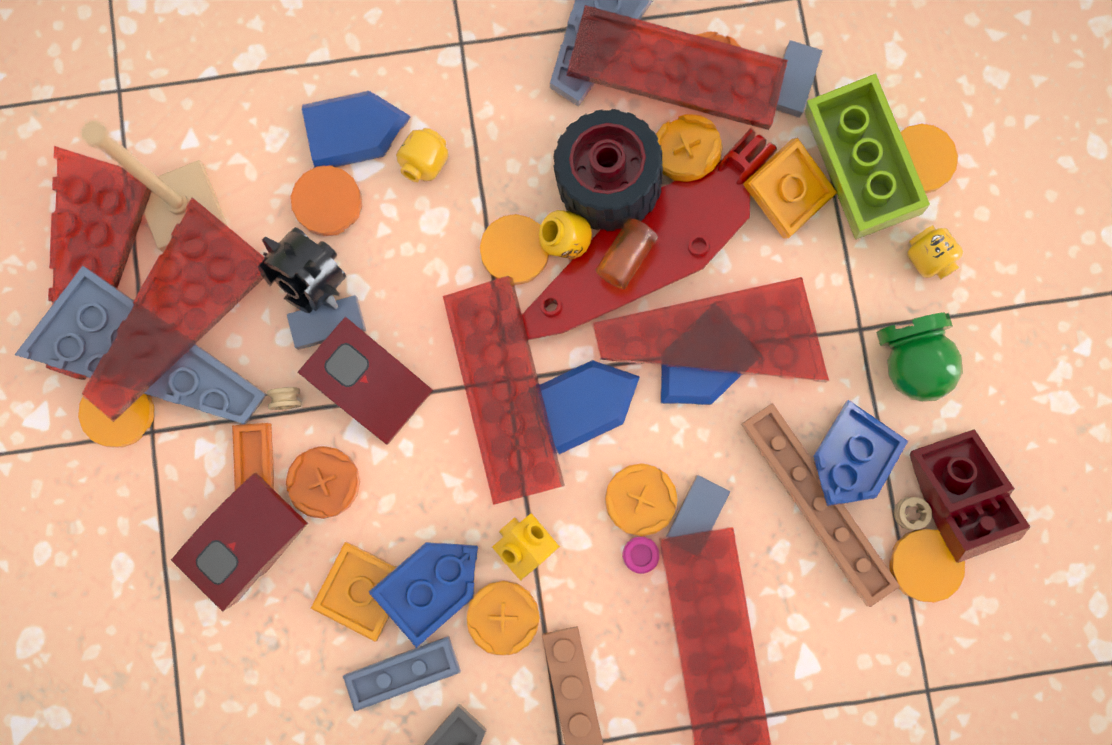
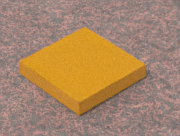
M798 138L791 139L743 183L783 239L790 238L837 194L834 187Z
M344 542L310 609L376 642L389 616L368 591L392 572L396 566L349 542Z

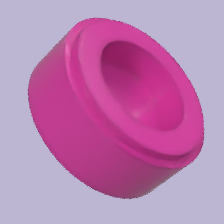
M632 538L623 548V561L627 568L635 573H648L659 562V549L649 538Z

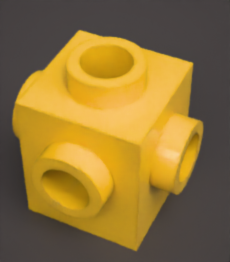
M532 513L521 522L516 517L509 521L498 531L503 537L492 546L502 561L520 581L560 547Z

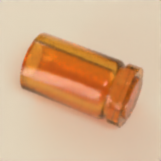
M629 218L596 267V273L611 285L625 289L648 255L651 246L657 241V234L646 224Z

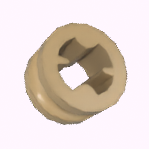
M284 387L267 390V396L272 399L271 403L268 404V409L286 410L301 407V401L297 400L300 388Z
M918 497L904 498L895 505L894 518L902 528L920 530L925 528L931 521L932 511L924 499ZM917 506L919 510L916 513H920L919 520H911L909 522L906 519L909 514H905L906 507Z

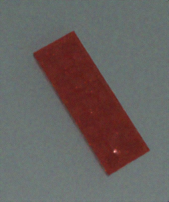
M585 5L567 76L769 130L773 124L788 60Z
M505 276L443 296L493 505L565 487L513 278Z
M725 527L659 538L693 744L771 745L734 528Z

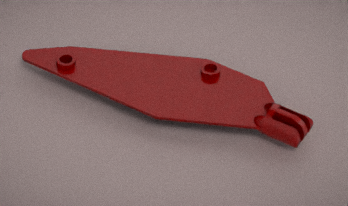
M750 128L723 159H720L713 171L701 179L689 182L674 181L661 187V194L655 203L654 209L642 221L626 229H616L615 231L601 229L591 239L587 251L582 256L573 259L508 329L509 338L514 342L563 334L704 269L750 218V193L743 183L768 161L776 152L777 147L773 143L766 145V138L762 135L755 136L756 131ZM557 304V308L554 311L546 310L548 305Z

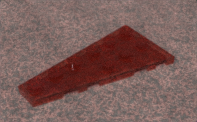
M54 146L53 158L57 160V177L52 179V190L56 192L55 211L51 213L49 268L53 269V288H49L48 301L52 302V305L82 266L89 268L118 289L152 192L121 166ZM46 364L47 369L76 379L86 380L84 375Z
M191 197L186 206L187 211L180 224L177 223L172 231V238L165 251L158 256L134 299V306L127 319L122 321L116 331L117 337L108 353L102 356L82 392L83 397L112 422L121 416L264 279L258 266L265 257L193 197Z
M802 277L598 321L592 325L600 360L639 364L650 363L667 365L668 367L699 368L700 370L747 375L758 374L786 379H807L816 382L829 381Z

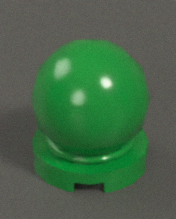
M941 312L912 319L914 326L896 329L895 325H891L878 330L876 333L880 346L892 348L887 360L888 375L897 391L911 400L937 401L947 396L956 388L963 374L962 356L953 341L944 336L945 330L953 327L949 313Z

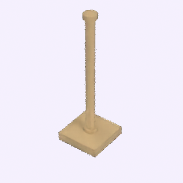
M90 120L81 127L80 136L86 144L101 149L141 182L135 185L134 189L156 246L160 251L165 252L228 226L205 166L200 160L156 176L112 138L108 128L102 122Z

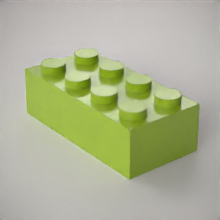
M876 73L807 100L805 109L806 119L855 240L920 216L930 206L929 200Z

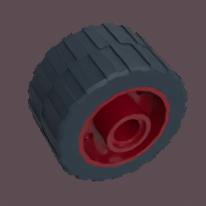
M601 109L579 117L577 121L571 123L566 128V131L557 141L558 145L553 155L556 182L560 198L564 202L566 210L586 218L592 229L606 231L629 228L631 225L642 221L649 212L651 213L661 194L663 161L658 137L649 128V125L632 113H625L617 109Z

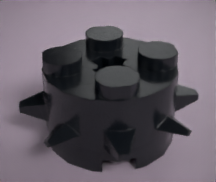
M297 227L288 232L279 243L266 236L262 239L268 253L263 252L265 258L258 266L259 271L270 286L276 282L287 293L283 299L306 313H311L313 309L316 312L322 304L334 310L339 307L333 295L339 296L340 293L336 288L347 276L334 261L337 253L329 244L320 241L318 244L315 243Z

